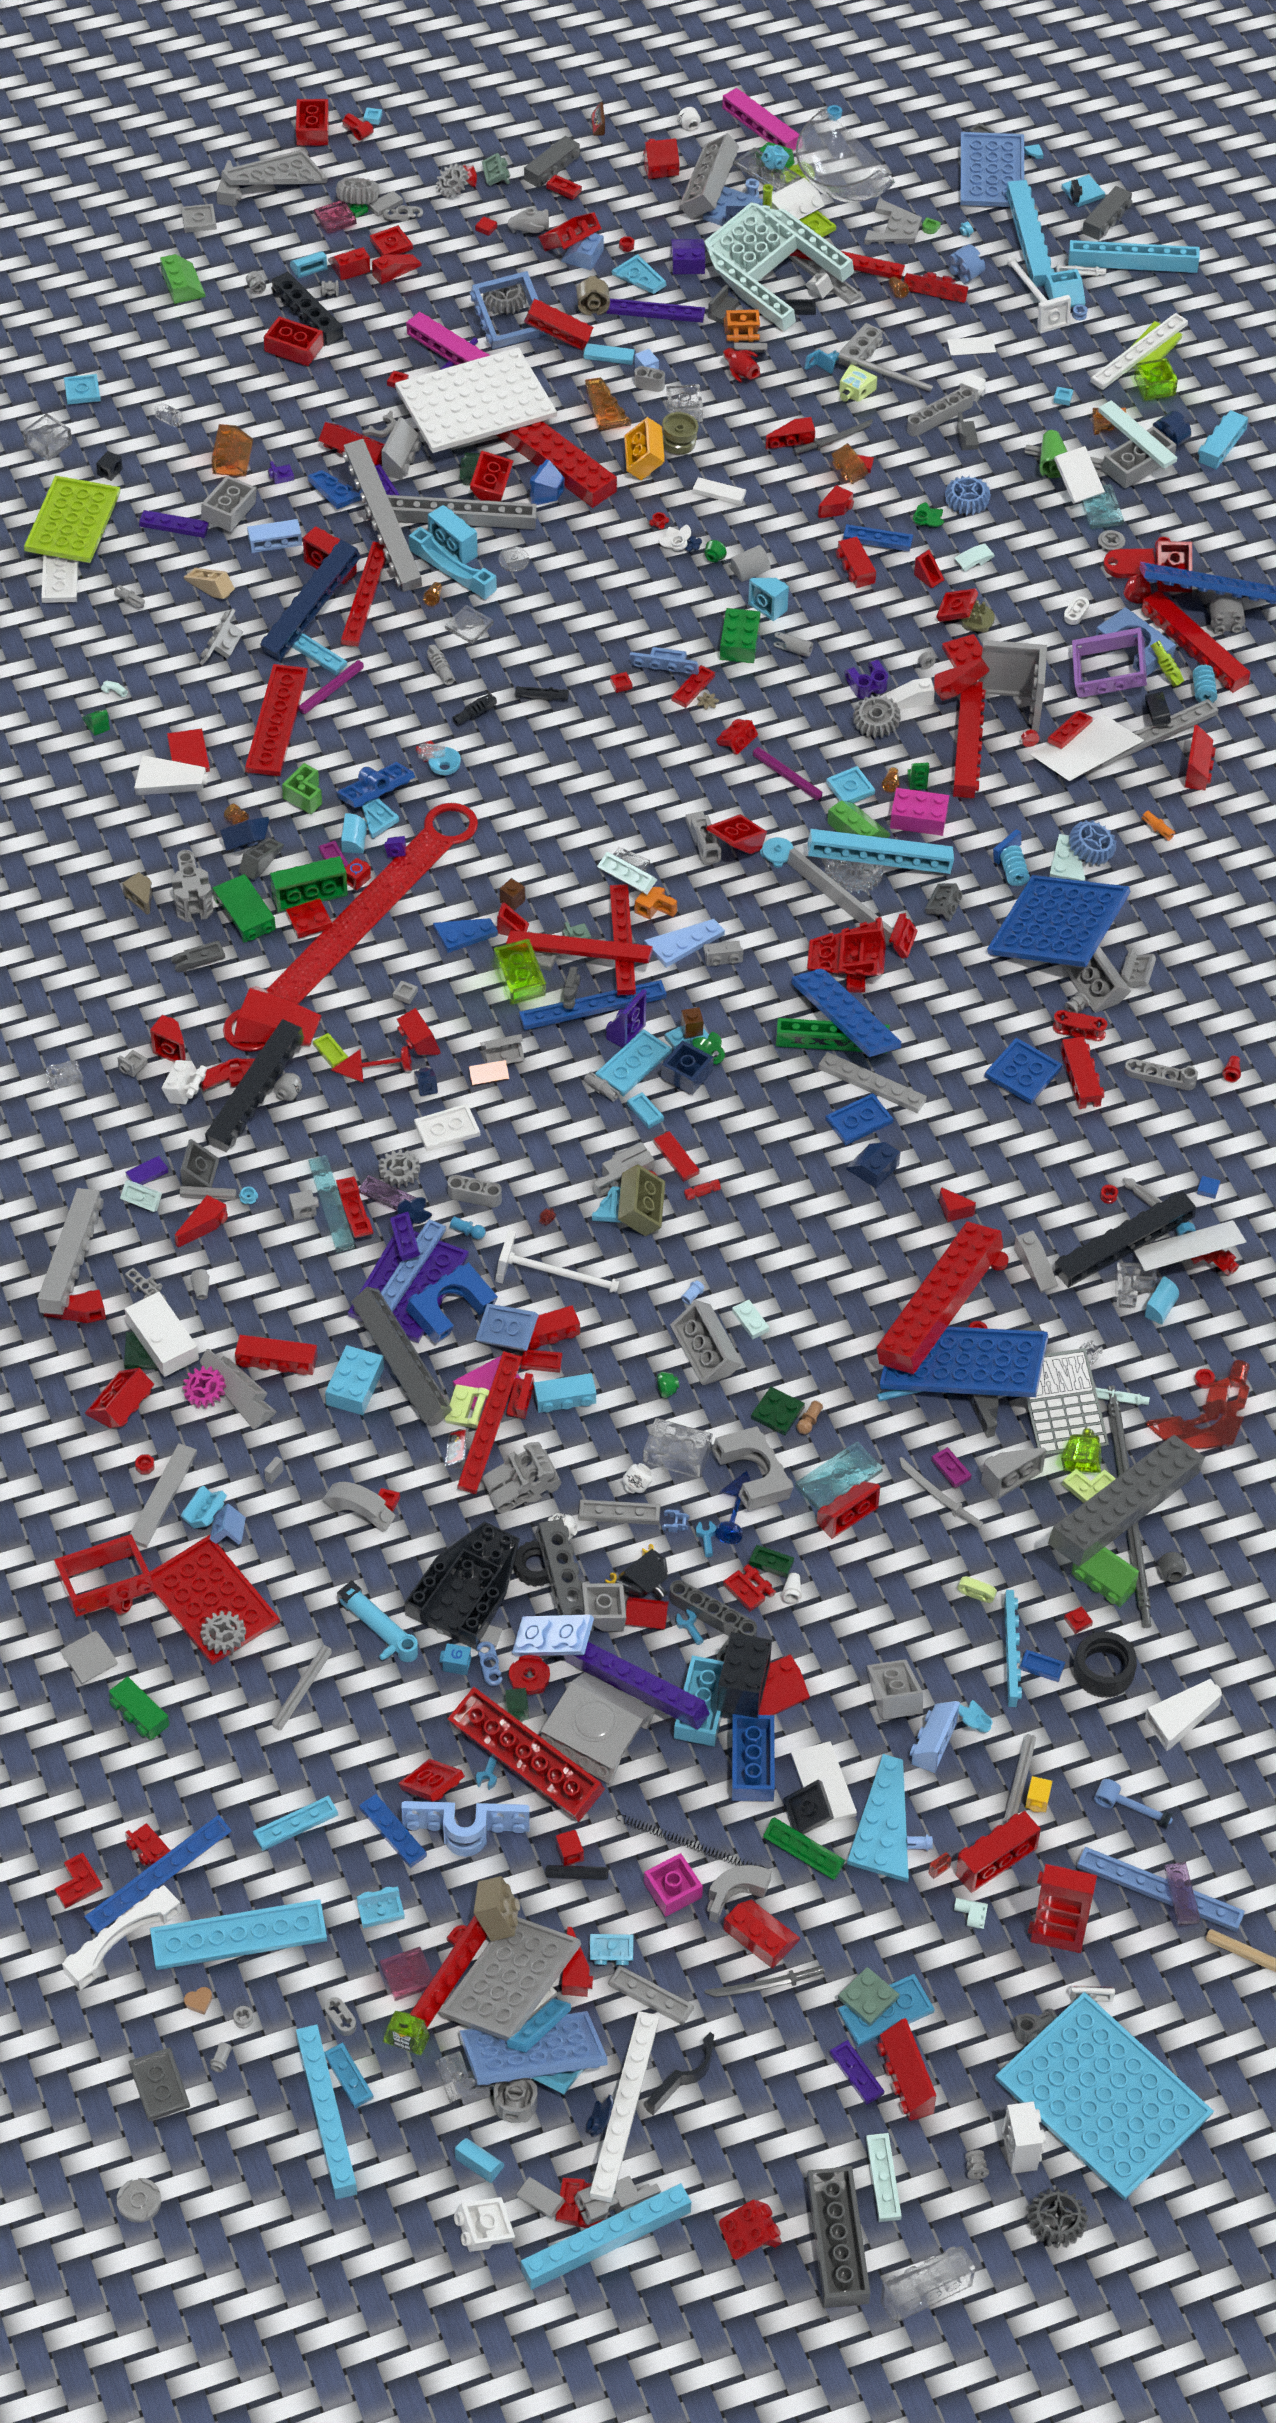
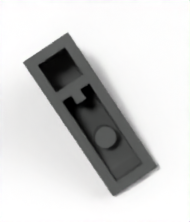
M270 837L258 843L259 845L243 853L238 872L245 874L250 879L257 878L267 869L282 850L284 844Z

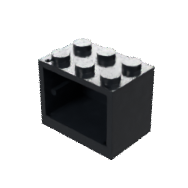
M731 1632L718 1684V1711L758 1718L770 1669L772 1640Z

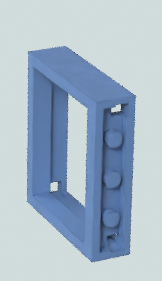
M528 271L472 285L470 292L471 301L475 304L476 315L481 319V328L485 330L486 341L490 343L492 350L548 335L535 327H530L497 336L481 296L482 293L521 284L530 306L534 298L539 299Z

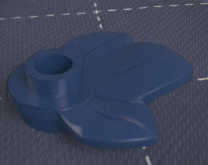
M417 1197L412 1201L404 1199L397 1206V1215L409 1212L412 1225L427 1221L432 1216V1213L424 1210L426 1204L424 1197Z
M608 2095L603 2103L598 2100L596 2101L586 2127L587 2132L591 2136L597 2137L608 2124L613 2108L612 2095Z

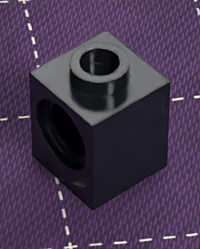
M107 451L96 463L98 476L112 481L123 469L122 457Z

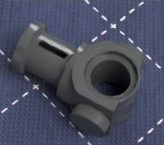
M1048 2008L1038 2016L1030 2013L1017 2015L1012 2020L1017 2041L1026 2047L1057 2018L1054 2010Z

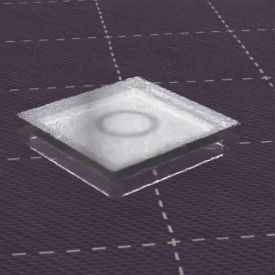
M466 605L445 624V629L473 644L494 624V621Z

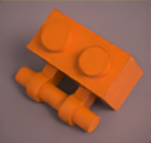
M726 310L724 316L725 334H733L726 336L727 341L738 343L739 341L753 342L760 340L759 334H753L757 333L760 327L759 310Z

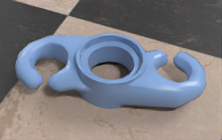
M488 1641L481 1642L476 1649L479 1651L480 1668L484 1680L490 1686H498L503 1680L502 1677H499L496 1681L490 1680L491 1675H501L495 1647ZM482 1647H488L489 1651L487 1653L481 1652ZM493 1660L495 1665L489 1668L484 1665V1662Z

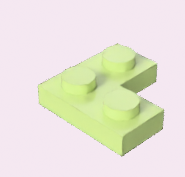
M1075 1469L1062 1481V1485L1085 1503L1116 1478L1104 1469L1090 1481L1080 1471Z

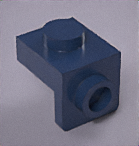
M424 1067L420 1068L419 1071H414L420 1096L438 1093L437 1080L433 1068Z

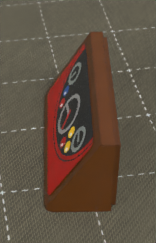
M602 102L598 104L591 114L593 136L605 134V116Z

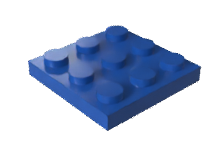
M1015 1038L986 1070L984 1077L1031 1104L1061 1071L1063 1064L1020 1039Z

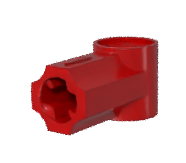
M350 113L346 114L342 120L343 125L351 130L359 141L374 133L373 126L369 121L362 122Z

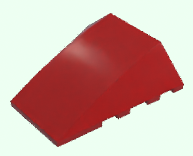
M882 917L876 918V921L868 924L867 921L860 923L859 927L849 929V927L842 929V932L838 934L829 933L811 939L809 942L808 971L824 969L828 973L870 976L883 974L886 941Z
M254 986L249 988L238 1014L233 1044L249 1042V1044L257 1045V1042H267L281 1020L284 1019L302 1027L304 1040L300 1046H310L320 1023L321 1015L265 989Z

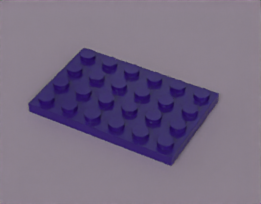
M415 1232V1236L417 1238L419 1233ZM394 1234L359 1294L366 1287L379 1289L381 1293L402 1261ZM439 1240L393 1311L409 1340L419 1343L425 1333L406 1310L409 1298L416 1293L418 1295L422 1293L429 1284H436L443 1275H450L457 1266H463L469 1256V1251ZM446 1294L440 1296L437 1299L439 1307L442 1301L444 1300ZM352 1304L348 1311V1317L363 1322L361 1317L356 1314L355 1307Z

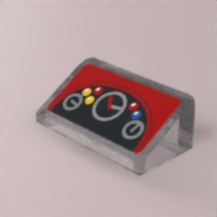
M469 1428L449 1432L445 1467L464 1468Z

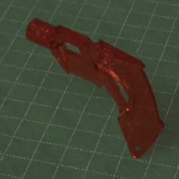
M1236 1360L1232 1364L1229 1377L1209 1383L1210 1389L1206 1404L1202 1407L1206 1413L1186 1421L1181 1416L1148 1420L1147 1427L1164 1441L1175 1435L1193 1449L1214 1448L1226 1444L1227 1447L1233 1445L1244 1419V1416H1237V1413L1245 1408L1250 1387L1246 1384L1250 1365L1245 1361ZM1231 1387H1239L1237 1400L1227 1402ZM1218 1420L1215 1424L1204 1429L1194 1427L1200 1423Z

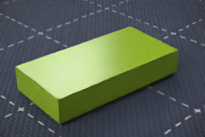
M329 1033L313 1041V1046L332 1068L348 1058L347 1054Z

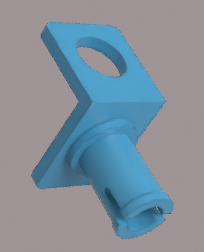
M818 349L807 355L804 369L808 370L818 365L831 374L833 373L835 362L839 360V352L834 350L827 355Z

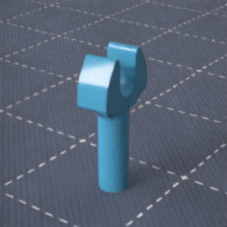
M709 1521V1530L707 1531L702 1529L701 1522L696 1527V1537L703 1538L706 1557L713 1556L711 1537L716 1535V1526L711 1521Z
M687 1609L686 1616L688 1620H683L680 1614H677V1627L679 1629L686 1628L697 1645L702 1644L704 1640L694 1626L697 1620L696 1614Z
M492 1755L489 1757L485 1771L477 1772L476 1774L478 1787L481 1786L483 1779L489 1780L488 1790L492 1789L497 1783V1776L493 1775L497 1759Z

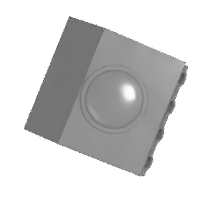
M584 1672L568 1686L541 1729V1738L586 1772L610 1784L614 1779L623 1754L640 1727L644 1729L650 1727L656 1709Z

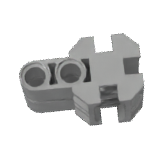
M182 850L177 854L179 871L171 878L177 918L190 922L192 921L191 914L200 913L201 920L208 919L213 913L212 892L208 872L201 868H196L193 852Z
M539 1442L527 1443L523 1446L525 1451L518 1455L515 1451L508 1454L504 1464L483 1476L482 1480L489 1495H491L498 1513H506L524 1502H537L542 1499L540 1495L542 1492L549 1490L552 1493L558 1490L562 1482L546 1450L542 1449Z

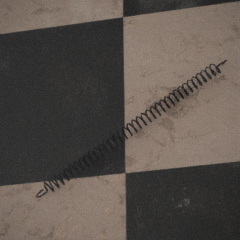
M651 1824V1826H650V1828H649L650 1834H652V1833L654 1834L655 1827H654L653 1831L651 1832V1827H652V1824ZM695 1841V1844H694V1846H693L691 1849L694 1848V1850H697V1848H698V1852H700V1851L702 1852V1851H703V1846H704V1844L702 1845V1847H701L700 1850H699V1845H700V1843L698 1844L697 1848L695 1849V1845H696V1842H697V1841ZM732 1856L731 1860H730L728 1863H730V1862H731V1864H734V1863H735V1866H737V1865H736L737 1857H736L735 1861L732 1863V1860H733V1856Z

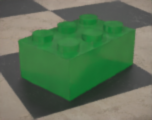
M726 608L720 644V660L745 663L755 662L761 611Z

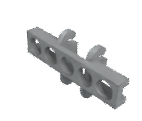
M134 1268L125 1273V1277L135 1285L133 1291L137 1292L138 1288L146 1294L143 1299L159 1292L162 1288V1284L154 1282L153 1276L145 1279ZM133 1273L135 1277H130L129 1275Z

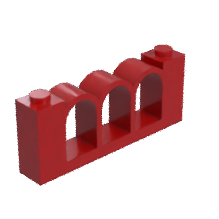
M1045 1864L1044 1872L1039 1871L1037 1881L1041 1888L1035 1921H1030L1028 1934H1032L1031 1943L1081 1954L1097 1875Z

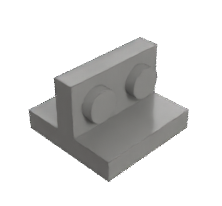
M521 1034L480 1042L481 1049L485 1053L486 1063L506 1060V1064L525 1060L521 1044L523 1042Z

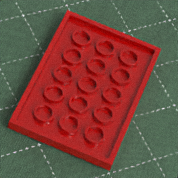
M208 1535L150 1571L155 1590L153 1591L154 1595L210 1664L214 1665L233 1652L228 1649L226 1654H223V1650L216 1654L215 1648L209 1651L208 1646L203 1644L201 1638L202 1624H206L207 1617L213 1618L212 1613L219 1616L220 1611H223L224 1615H227L230 1611L232 1617L238 1615L239 1621L243 1620L246 1634H244L245 1641H240L241 1647L280 1623V1618L218 1543L215 1544L211 1541V1535Z

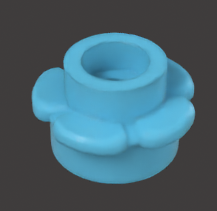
M968 221L961 223L960 232L963 236L967 235L970 237V234L974 232L971 224Z
M244 1187L239 1194L240 1201L244 1204H253L258 1198V1193L253 1187Z

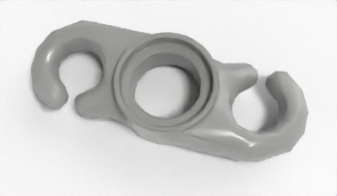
M405 205L391 209L393 213L391 215L387 214L389 209L383 212L385 219L407 221L410 217H416L414 212H419L417 217L423 215V210L420 207Z

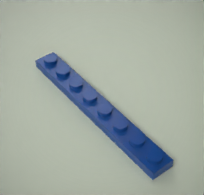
M662 980L636 985V994L617 995V990L575 999L574 1008L571 1009L564 1008L563 1002L520 1011L519 1017L524 1030L625 1008L643 989L647 990L646 1003L667 998V993Z
M218 1814L83 1918L97 1935L119 1916L148 1896L154 1889L160 1887L228 1835L231 1829Z

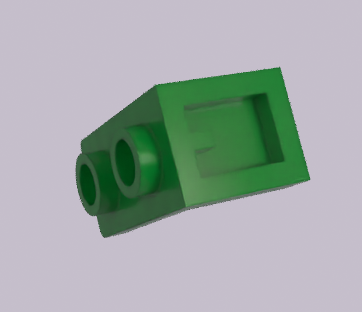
M928 762L912 763L911 769H907L910 790L927 789L930 767Z

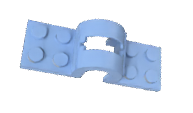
M402 1802V1823L405 1828L409 1830L429 1829L431 1831L443 1829L444 1844L452 1853L458 1856L467 1857L479 1853L487 1844V1831L495 1833L503 1831L523 1833L530 1831L528 1805L476 1803L475 1822L471 1826L464 1828L458 1826L454 1819L455 1803Z

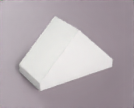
M817 273L805 284L806 287L822 299L834 288L827 273Z

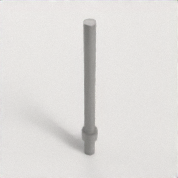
M843 352L839 353L838 358L848 361L854 366H862L929 392L932 390L933 386L859 359V356H851Z

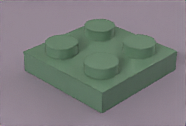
M867 1967L838 1995V1999L867 2025L871 2026L899 1999L900 1994Z

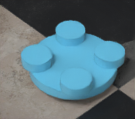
M774 837L764 843L763 848L760 850V856L772 862L774 867L780 868L783 866V863L788 861L789 851L794 847L789 840Z

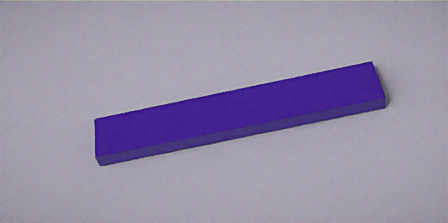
M610 298V306L606 314L703 323L705 307Z

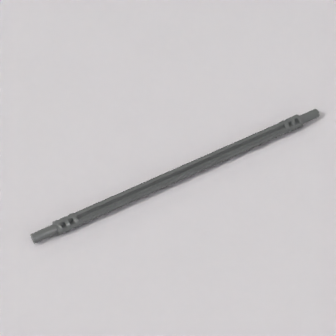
M1108 1386V1391L1115 1390L1114 1392H1116L1115 1386ZM1109 1393L1108 1409L1118 1475L1120 1476L1129 1469V1461L1120 1403L1117 1401L1115 1394L1112 1397V1394ZM1136 1522L1127 1529L1132 1566L1139 1570L1136 1584L1138 1607L1142 1614L1143 1627L1150 1628L1152 1626L1149 1612L1151 1605L1138 1522Z

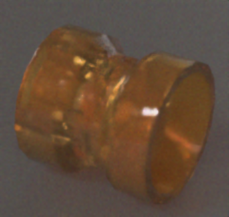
M233 803L224 811V818L232 821V824L235 825L248 820L249 814L244 810H240V807Z

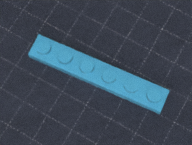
M1006 1590L1004 1608L1008 1707H1017L1018 1699L1022 1698V1688L1018 1687V1681H1021V1669H1017V1663H1020V1651H1016V1645H1019L1020 1641L1019 1633H1016V1628L1019 1627V1616L1015 1615V1610H1018V1598H1014V1590Z

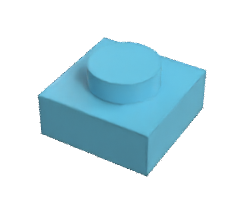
M366 108L363 120L379 125L382 109Z
M1057 387L1053 403L1070 406L1073 390Z

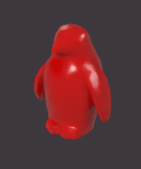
M727 348L723 351V356L729 363L731 374L739 382H742L739 375L750 380L760 376V367L751 357H758L757 354L750 350L739 351L733 348Z

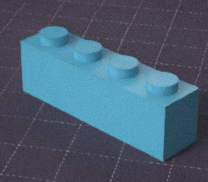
M1232 410L1227 415H1224L1220 425H1216L1213 434L1207 437L1204 446H1200L1198 462L1217 469L1246 431L1248 417Z

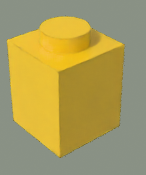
M1032 1776L1025 1808L1034 1812L1046 1813L1052 1787L1051 1780Z

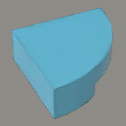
M1039 144L1024 147L1026 155L1034 156L1035 159H1043L1044 154Z

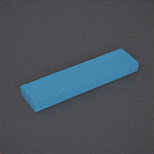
M552 1998L523 2025L520 2031L507 2040V2047L525 2053L529 2051L571 2011V2004Z

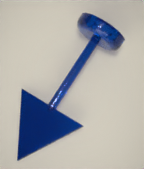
M747 1470L720 1491L723 1494L736 1496L730 1521L719 1523L715 1529V1536L727 1544H737L743 1538V1530L735 1523L741 1502L738 1495L742 1484L751 1481Z

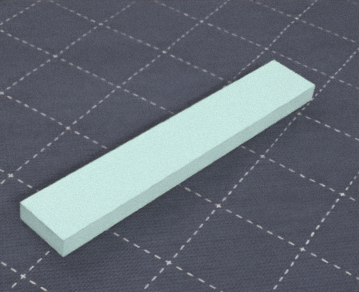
M1112 400L1098 408V412L1161 467L1166 468L1177 462V457Z

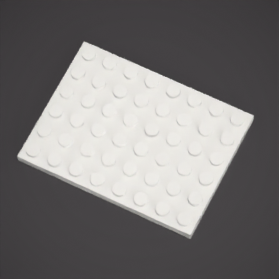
M519 347L395 383L396 390L432 453L557 417L556 409Z

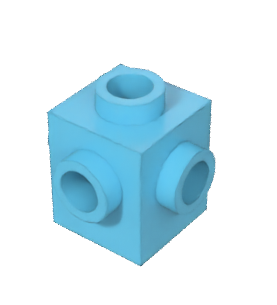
M767 145L761 160L768 169H783L790 156L778 145Z

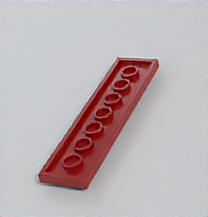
M273 664L247 758L245 772L281 776L307 679L308 668Z

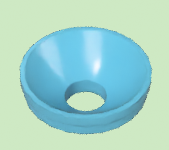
M441 747L430 753L428 763L433 772L439 775H450L459 769L461 757L456 750L449 747ZM448 765L450 768L442 770L440 766Z

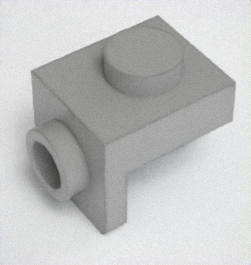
M134 1050L125 1058L121 1055L117 1058L120 1071L132 1077L148 1063L146 1057Z

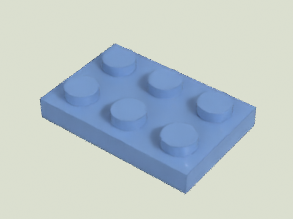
M487 1303L475 1340L480 1343L527 1351L539 1314L533 1311Z

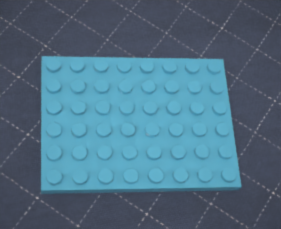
M1085 1991L995 2076V2079L1020 2103L1034 2101L1035 2109L1040 2111L1041 2123L1124 2201L1214 2112Z

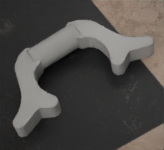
M389 411L387 415L383 416V421L390 423L388 427L378 431L369 426L367 430L363 431V435L379 438L387 437L397 423L392 417L393 412Z

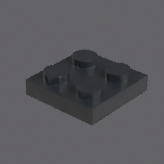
M819 1779L783 1798L793 1829L803 1835L834 1819L823 1782Z

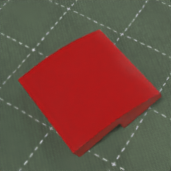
M563 2178L560 2196L564 2198L565 2202L556 2214L557 2222L589 2228L604 2221L602 2219L587 2225L581 2215L586 2209L579 2211L574 2199L577 2192L591 2187L593 2183H586L585 2179Z

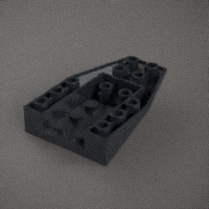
M484 1521L434 1559L406 1599L405 1615L435 1630L440 1629L443 1631V1634L476 1650L507 1594L520 1538Z

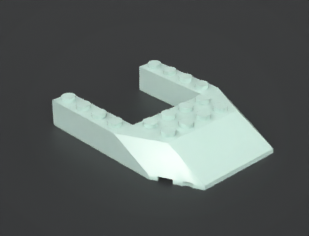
M750 203L704 241L715 270L733 291L783 331L796 322L794 309L758 281L791 253L799 249L841 282H844L854 273L852 259L785 209L779 208V210L770 209V206Z

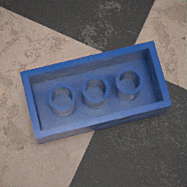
M733 1714L732 1801H774V1715H759L758 1718Z

